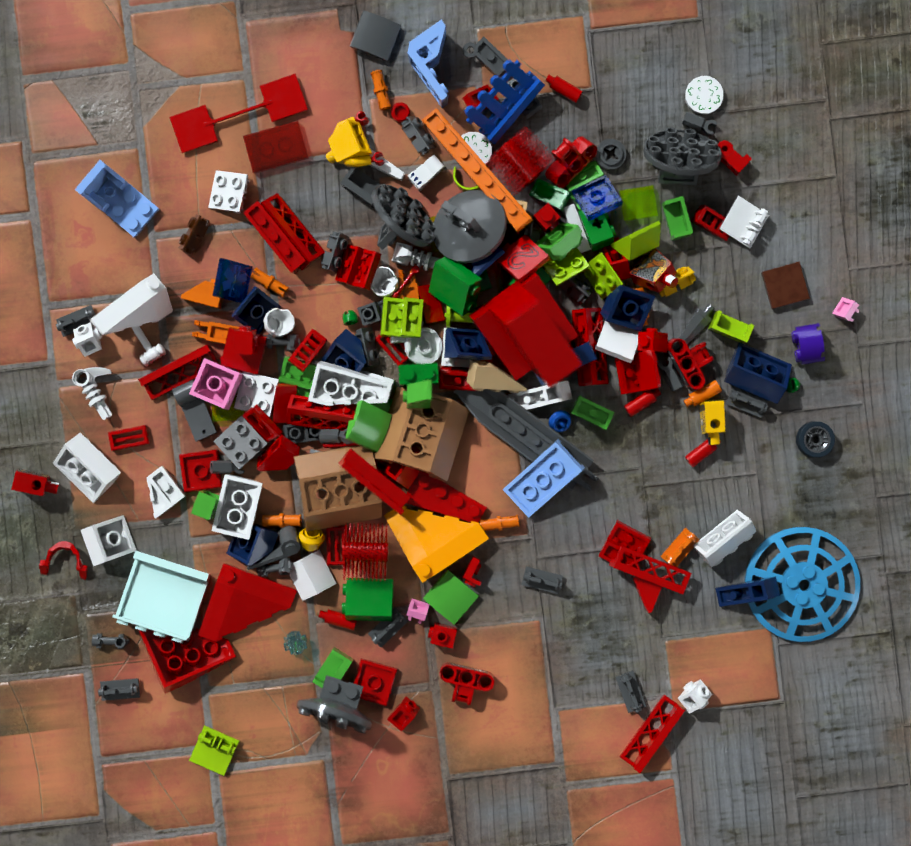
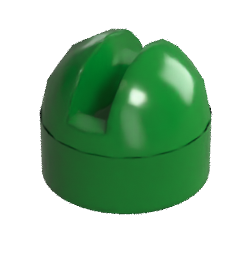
M353 310L345 311L342 315L343 324L345 326L356 324L358 322L357 314Z
M791 377L789 378L786 391L794 393L799 390L800 382L797 378ZM791 380H794V385H795V389H794V390H793V388H792Z

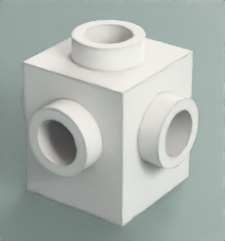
M91 322L73 330L75 337L72 339L73 343L84 357L102 349L100 341L102 335L94 328Z
M700 679L694 683L693 681L687 683L683 687L684 691L678 699L686 710L691 713L706 707L709 704V698L713 694Z

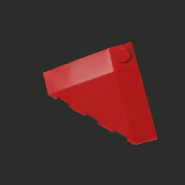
M223 563L198 635L217 642L227 634L232 632L235 634L248 628L247 625L268 619L272 617V614L282 609L283 611L290 609L297 590L233 565Z
M148 628L146 632L138 630L165 694L236 658L228 639L223 638L214 642L199 636L200 629L197 628L195 631L192 630L189 641L184 640L183 643L173 641V636L165 634V637L154 635V630Z

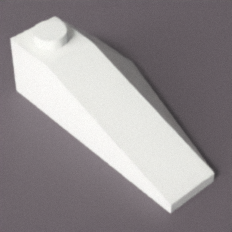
M153 273L91 318L90 322L103 336L123 331L125 328L139 327L150 322H159L171 314L173 309L166 287Z
M320 361L316 366L308 401L326 406L357 404L361 400L369 404L387 403L393 383L342 366Z

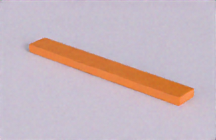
M437 108L422 119L424 125L480 190L491 199L496 197L505 209L507 221L517 233L533 221L530 215L497 177L493 175L491 170Z

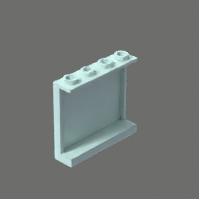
M135 551L133 557L135 560L116 615L113 614V618L117 619L116 623L128 626V623L135 624V629L146 632L147 628L154 630L153 634L160 637H165V634L173 636L172 640L183 643L184 640L189 641L211 575Z

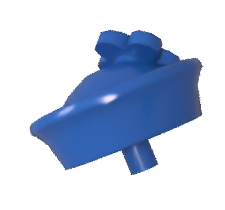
M564 410L553 413L549 419V427L556 432H564L571 425L570 414Z

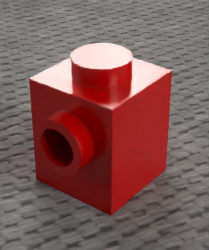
M549 203L533 215L534 221L544 232L548 230L553 231L560 224L558 221L561 217Z
M239 326V329L233 331V354H255L256 346H259V335H256V330L251 329V326Z
M646 328V332H638V351L654 350L655 353H667L668 333L658 332L657 328Z
M435 623L434 627L430 626L428 638H431L430 644L453 649L457 627Z

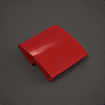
M348 244L335 280L370 291L382 254Z
M617 520L598 556L610 562L611 558L616 559L620 546L643 554L651 541V537ZM624 551L621 562L627 564L633 561L631 554Z

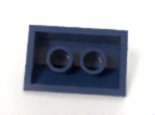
M739 342L728 366L724 382L778 404L787 389L792 364Z

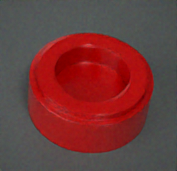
M396 103L391 108V116L396 122L402 123L408 120L406 117L410 116V109L405 103Z

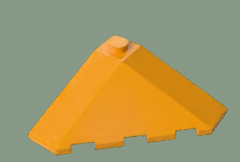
M407 506L402 507L404 509L402 515L394 509L384 515L422 583L489 539L480 523L475 521L467 523L459 521L460 518L445 515L440 517L426 510H409Z

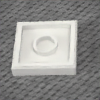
M605 320L595 349L631 363L638 346V332L640 331Z

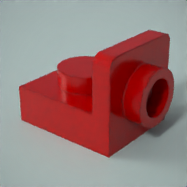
M472 556L463 574V578L466 579L465 583L473 587L476 584L479 586L482 584L481 580L473 577V574H478L482 566L479 564L480 559Z
M405 697L389 715L387 720L402 732L415 718L420 707L413 700Z

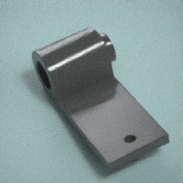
M191 380L173 388L172 391L177 403L182 407L195 441L198 442L216 434L217 431L204 400L189 394L195 381Z
M293 526L283 527L279 532L280 541L275 543L272 552L253 565H247L248 570L298 553L300 542L297 529Z

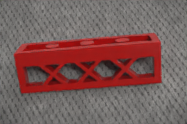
M278 193L261 202L307 260L306 263L299 267L302 271L325 253ZM276 201L280 209L275 208L271 202ZM284 216L290 218L292 224L287 223L284 220ZM296 231L301 232L304 239L299 238L296 235ZM308 246L313 247L317 253L312 255L308 250Z
M256 201L243 212L288 270L296 274L299 271L298 268L306 263L307 260L260 201Z
M601 308L572 310L573 328L578 334V337L574 339L575 348L589 341L594 352L596 353L597 351L599 353L598 361L594 360L577 369L579 387L608 384L606 353L595 349L603 328V319L600 314ZM591 312H595V323L592 321ZM594 332L597 334V341L594 340ZM598 370L601 372V381L597 380Z
M205 345L138 380L141 386L145 387L150 399L154 400L172 391L173 388L195 379L201 367L203 357L210 355L213 362L217 364L219 362L210 345ZM189 364L197 366L195 373L191 376L184 374L185 367ZM172 373L180 375L178 382L174 385L166 383L168 376ZM154 382L162 383L161 391L153 394L149 385Z
M291 394L287 406V424L316 429H340L343 431L348 428L349 421L354 419L357 405L341 404L326 406L308 401L309 397ZM292 414L299 415V416H301L302 418H301V419L292 418ZM315 417L320 419L321 421L316 422L313 421L311 418ZM330 421H338L340 424L334 425Z
M350 448L339 461V465L397 513L402 515L404 512L402 507L411 497Z
M620 546L616 559L611 558L609 566L680 594H684L692 574L624 546ZM624 551L631 554L633 561L627 564L621 562ZM644 559L648 560L650 568L641 570L637 562ZM664 566L668 574L663 577L657 576L656 568ZM678 573L685 575L681 585L675 583L673 575Z
M664 694L623 750L620 758L633 766L634 770L641 773L685 712L683 707ZM666 700L674 707L669 713L662 714L661 706ZM660 717L661 725L659 728L651 729L650 721L653 718ZM649 733V742L640 745V735ZM638 749L639 756L633 762L626 755L630 750Z

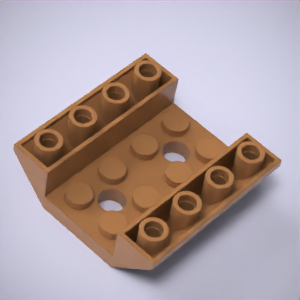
M396 387L388 412L392 414L389 428L380 449L374 455V459L391 465L394 462L429 473V477L447 482L469 414L468 408L453 399L432 393L430 408L434 414L431 417H425L423 415L425 408H407V402H403V391H407V387ZM412 445H421L422 451L418 454L413 453L411 450Z
M348 446L294 456L304 508L303 515L306 532L345 525V523L350 524L382 518V500L367 487H364L361 492L355 491L354 486L359 481L339 465V461L351 448L376 468L371 450L362 446ZM319 489L326 490L327 494L323 499L316 497V492Z

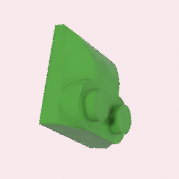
M560 222L553 231H549L535 244L545 253L549 254L552 260L561 261L570 250L581 245L583 239L581 235L582 230L579 225Z

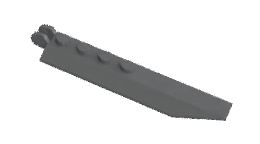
M484 389L483 391H454L479 423L531 462H534L559 439L565 449L580 465L585 467L582 472L565 486L570 491L573 490L576 483H579L588 491L592 489L588 483L580 479L584 473L593 481H598L599 478L588 470V467L594 462L592 458L502 391L494 392L490 389Z

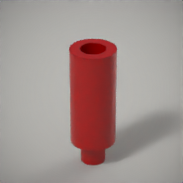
M548 75L545 80L551 84V89L574 103L578 101L583 92L559 76L554 78Z
M658 388L652 392L647 390L624 405V408L628 415L633 417L656 402V398L661 393Z
M707 439L687 454L685 459L693 468L716 451L717 445H708Z
M330 609L327 612L320 610L318 618L325 619L324 623L353 631L357 622L356 620H346L345 614Z

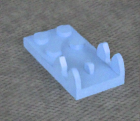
M559 439L503 489L528 518L585 468L565 449Z

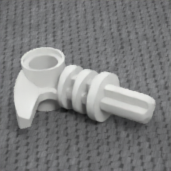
M397 242L391 261L408 266L409 262H411V266H414L415 263L419 268L422 265L424 266L423 269L428 271L429 267L434 268L435 261L441 258L433 257L432 252H427L426 255L424 254L425 251L422 250L420 253H418V249L412 251V246Z
M102 367L76 370L72 375V380L75 385L84 389L82 394H87L86 400L90 399L88 404L90 408L95 407L103 420L109 419L112 416V412L104 401L107 397L105 394L100 395L101 389H96L98 385L95 382V378L101 375L112 374V371ZM82 373H85L87 380L82 384L79 377Z

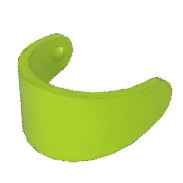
M454 166L453 179L460 190L465 192L480 189L478 186L468 188L459 184L455 177L456 167Z

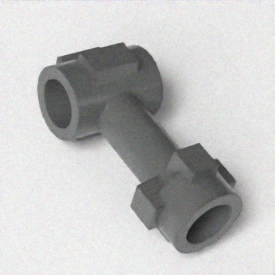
M270 334L264 335L267 337L265 346L267 349H273V345L287 346V350H296L300 345L299 335L287 334V338H273Z
M285 557L280 559L278 564L259 566L256 568L258 576L268 577V574L271 572L279 571L280 575H290V570H292L291 559Z
M97 633V635L92 636V646H96V648H102V645H115L118 649H124L130 643V639L125 634H119L118 637H103V633Z

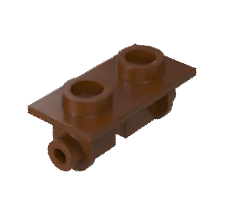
M197 214L195 217H191L187 225L189 227L187 233L183 234L179 240V249L184 250L186 247V252L191 255L197 251L202 241L196 238V235L204 237L210 226L208 225L209 220L205 218L200 220L201 216Z

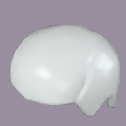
M378 267L371 289L379 297L392 296L399 287V278L389 267Z
M274 308L266 313L263 320L265 330L274 337L285 336L293 331L295 326L294 316L288 309Z

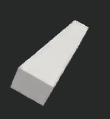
M371 149L372 154L370 157H373L375 151ZM383 157L376 159L377 161H385L382 166L376 165L375 162L369 165L402 181L405 175L403 171Z
M575 204L564 207L563 214L566 222L579 225L582 230L581 235L583 239L581 245L577 248L581 253L591 250Z

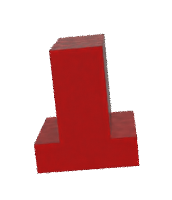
M535 272L522 283L514 282L469 315L509 374L516 381L532 370L551 388L582 365L568 344L578 337V334Z

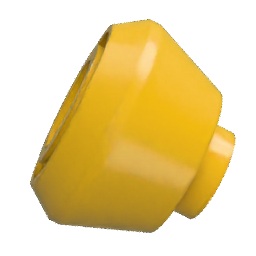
M304 528L299 533V539L302 547L312 552L320 548L325 540V535L320 529L306 532V528Z

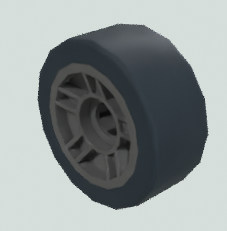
M813 421L804 424L799 429L796 435V443L798 449L804 455L820 458L832 451L835 445V435L827 424ZM814 436H818V443L812 441Z

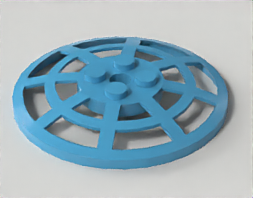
M792 527L771 535L758 546L746 568L745 582L752 581L753 575L762 578L776 576L777 582H780L782 592L780 596L769 599L759 606H756L755 602H750L748 605L759 623L773 634L787 640L811 642L832 635L849 620L859 600L860 575L853 555L839 539L816 528ZM796 533L813 534L811 545H796L789 548L786 547L781 538ZM820 536L835 543L846 556L836 561L832 555L819 548ZM775 543L780 553L772 559L767 570L755 568L761 554L769 545ZM809 551L807 562L796 563L791 553ZM817 553L824 556L832 565L824 570L815 565ZM784 558L789 567L784 571L783 575L773 573L775 566ZM848 563H851L855 576L854 594L844 592L845 583L841 568ZM835 572L839 580L838 590L828 588L827 577ZM802 580L809 582L808 589H800L799 584ZM825 596L835 597L836 600L827 612H824L820 603ZM842 599L851 601V607L845 617L832 627L828 617L837 610ZM786 600L794 605L792 617L783 613L777 605ZM813 607L818 617L801 620L802 609ZM772 609L780 618L790 622L787 632H781L770 625L761 613ZM821 622L826 631L813 636H794L797 625H813Z

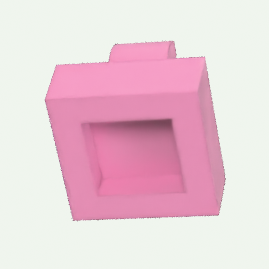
M842 297L832 314L838 318L853 322L854 319L851 317L854 312L859 313V304Z
M412 598L406 614L408 620L411 621L412 617L419 619V624L422 623V620L425 621L429 604Z

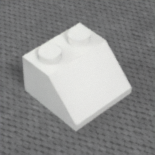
M124 515L81 530L93 566L136 551Z

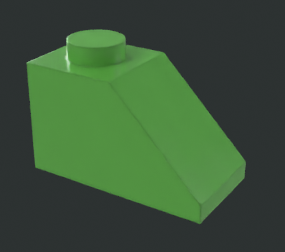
M431 380L408 384L407 391H403V402H407V408H430L432 400Z

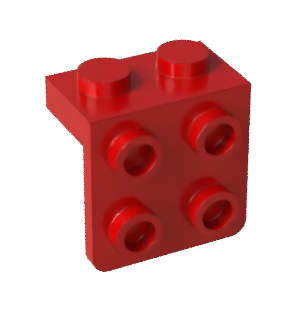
M654 350L635 353L631 363L615 357L621 395L660 388L661 377L658 372L657 356Z

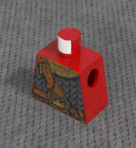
M656 248L648 251L629 272L636 285L655 292H661L666 285L670 288H675L678 284L673 264Z
M18 469L15 472L11 490L44 496L46 492L57 494L59 483L49 481L50 476ZM35 481L41 482L40 488L35 486Z

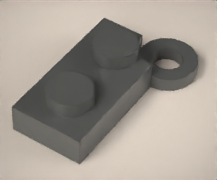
M484 36L477 44L470 42L463 47L465 57L470 59L476 57L494 75L501 76L505 71L503 64L508 59ZM469 47H472L474 49V52L472 54H469L467 52V49Z

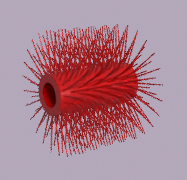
M522 131L511 139L509 137V140L502 147H498L500 149L496 156L494 154L490 160L493 163L490 168L494 163L496 166L499 163V166L496 168L497 171L500 169L501 175L505 173L503 178L506 180L503 184L507 181V186L512 180L513 182L515 181L517 187L514 191L516 192L518 189L516 194L541 175L551 160L549 158L550 155H546L549 150L546 153L544 152L546 148L541 152L540 156L535 157V155H538L537 150L541 146L535 143L536 140L531 143L533 138L531 139L527 134L524 136L525 133H522Z
M345 523L342 550L344 578L346 577V567L348 566L347 578L349 581L350 564H352V581L354 578V568H356L357 581L359 564L360 581L362 578V568L364 569L365 581L367 564L369 581L370 562H372L373 581L374 565L376 562L377 580L378 562H380L381 581L382 565L384 562L385 580L388 562L387 523L385 543H383V523L381 542H379V523L377 526V542H375V524L373 539H371V523L369 526V536H367V523L365 524V540L363 539V523L361 525V535H359V523L357 524V532H355L354 525L351 542V523L349 524V533Z

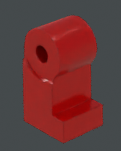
M723 140L718 143L722 153L721 162L737 176L752 158L747 154L742 157L733 149V145L729 141Z

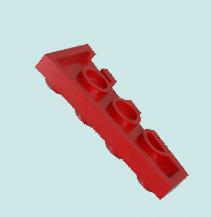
M419 471V475L406 493L411 497L407 504L457 517L468 522H479L487 508L445 482L429 477V473Z

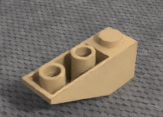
M470 360L466 382L473 390L483 391L484 389H490L494 392L508 390L512 393L527 391V388L518 380L516 381L512 376L491 362Z

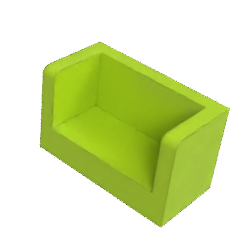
M718 310L715 312L708 330L745 344L750 338L754 325H748L722 314V311Z

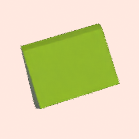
M657 221L612 243L611 246L630 261L659 246L661 223Z

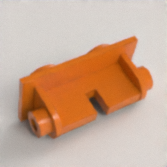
M684 528L660 557L668 564L677 567L694 548L693 545L699 539L687 528Z

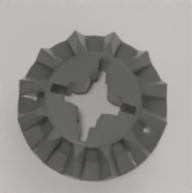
M606 139L598 145L596 161L601 167L608 170L617 169L624 163L626 149L620 141ZM616 148L614 152L615 158L611 157L606 161L608 155L606 151L610 152Z

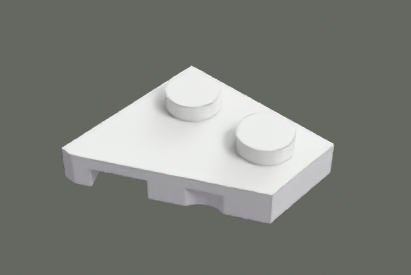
M161 466L146 477L155 519L186 497L164 466Z

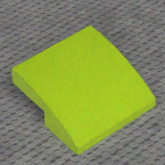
M384 297L380 336L420 338L424 299Z

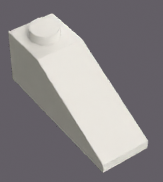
M569 381L558 382L551 388L545 385L527 391H520L519 393L508 394L511 399L526 410L572 399Z

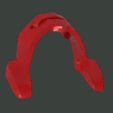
M61 541L56 543L48 550L46 559L40 560V573L47 575L53 555L61 549L71 550L76 555V570L79 571L80 578L86 580L88 567L81 563L78 550L70 542Z

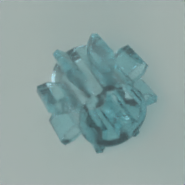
M292 631L287 637H284L285 651L290 650L291 655L301 654L304 649H307L306 635L301 636L300 631Z

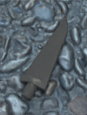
M710 304L703 311L698 308L679 339L684 340L688 344L713 320L709 315L715 308ZM678 342L673 346L674 352H678L680 349Z

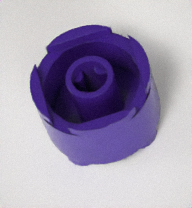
M819 323L795 327V330L791 332L792 342L797 344V350L794 351L795 360L800 362L801 365L825 361V357H821L825 349L822 331H817V328L820 327Z

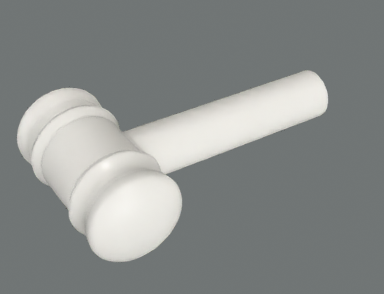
M140 326L131 327L146 350L144 354L139 356L143 365L148 366L161 358L162 355H166V350L161 344L158 343L156 346H151Z

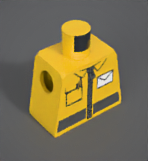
M724 401L703 402L699 404L702 434H708V445H719V433L725 432ZM711 421L715 423V428L711 427Z

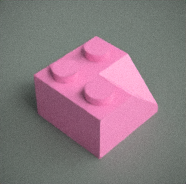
M204 358L189 394L229 410L244 375Z

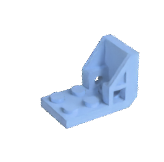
M442 20L411 40L408 48L409 63L441 108L448 105L449 92L443 83H438L437 74L433 68L439 64L446 39V25Z
M101 160L97 162L75 189L134 238L138 236L159 211L156 205Z

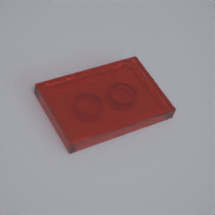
M299 121L243 136L254 174L309 159Z

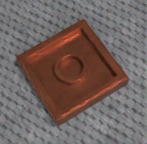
M800 262L761 272L771 309L810 299Z

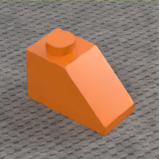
M211 279L210 282L203 281L181 294V299L221 309L225 295L222 281Z

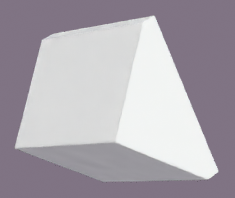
M320 549L292 563L290 577L302 601L337 584Z

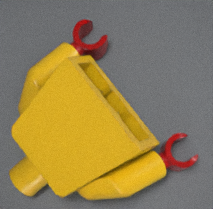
M359 111L356 114V118L350 117L337 123L333 134L328 139L331 151L326 154V158L330 163L337 162L347 167H362L371 165L372 162L382 166L385 163L384 160H376L378 157L383 156L381 152H375L373 157H370L372 152L361 127L367 125L369 120L368 117H365L366 115L363 111Z

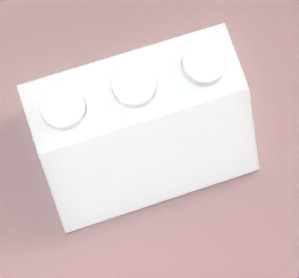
M81 433L64 444L53 462L93 503L106 492L121 474L118 468Z
M225 474L212 531L250 540L263 483Z
M736 510L696 542L693 547L712 568L719 565L725 556L735 552L740 544L750 540L756 529L747 516Z

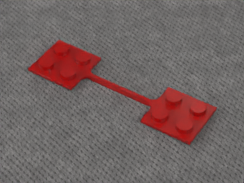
M296 74L260 85L264 98L261 104L213 120L210 118L206 105L169 117L181 153L217 142L218 139L214 131L216 123L255 109L266 108L272 122L308 110Z

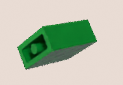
M443 257L434 263L428 292L463 316L474 311L476 308L482 278L460 263Z
M438 363L398 365L400 386H407L408 384L431 380L432 385L439 384Z
M347 578V584H343V595H346V603L342 602V614H345L346 620L392 621L393 579H382L380 581V578H377V580L374 578L372 581V578H369L368 581V578H365L364 581V578H361L360 581V578H357L356 581V578H353L352 581V578H349L348 581Z

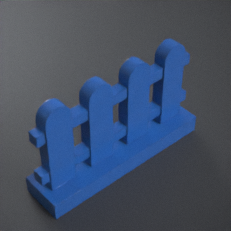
M511 60L505 61L503 69L506 73L502 78L494 75L490 79V84L493 86L491 91L488 93L482 90L477 95L481 103L476 108L470 105L465 109V115L468 117L466 121L469 124L476 123L480 127L478 131L485 135L494 145L545 86L530 71L526 74L520 68L521 63L518 60L515 62ZM511 76L519 82L515 88H512L507 83ZM498 92L506 97L502 103L494 98ZM485 107L493 112L489 119L481 113Z

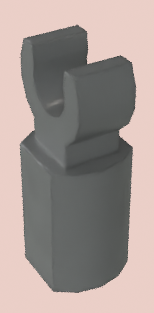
M686 112L682 124L699 131L701 129L706 135L712 136L714 132L710 131L708 126H716L717 122L714 120L705 121L703 117Z
M667 357L668 365L666 367L660 361L657 362L659 369L665 372L663 375L671 391H675L681 388L683 384L676 370L672 368V359Z
M321 429L319 434L322 444L353 443L345 439L347 429L343 431L340 429Z
M231 460L210 462L211 474H227L232 471L236 474L244 473V470H238Z

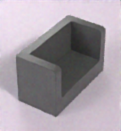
M351 167L341 181V185L368 205L374 207L372 192L380 184L357 167Z

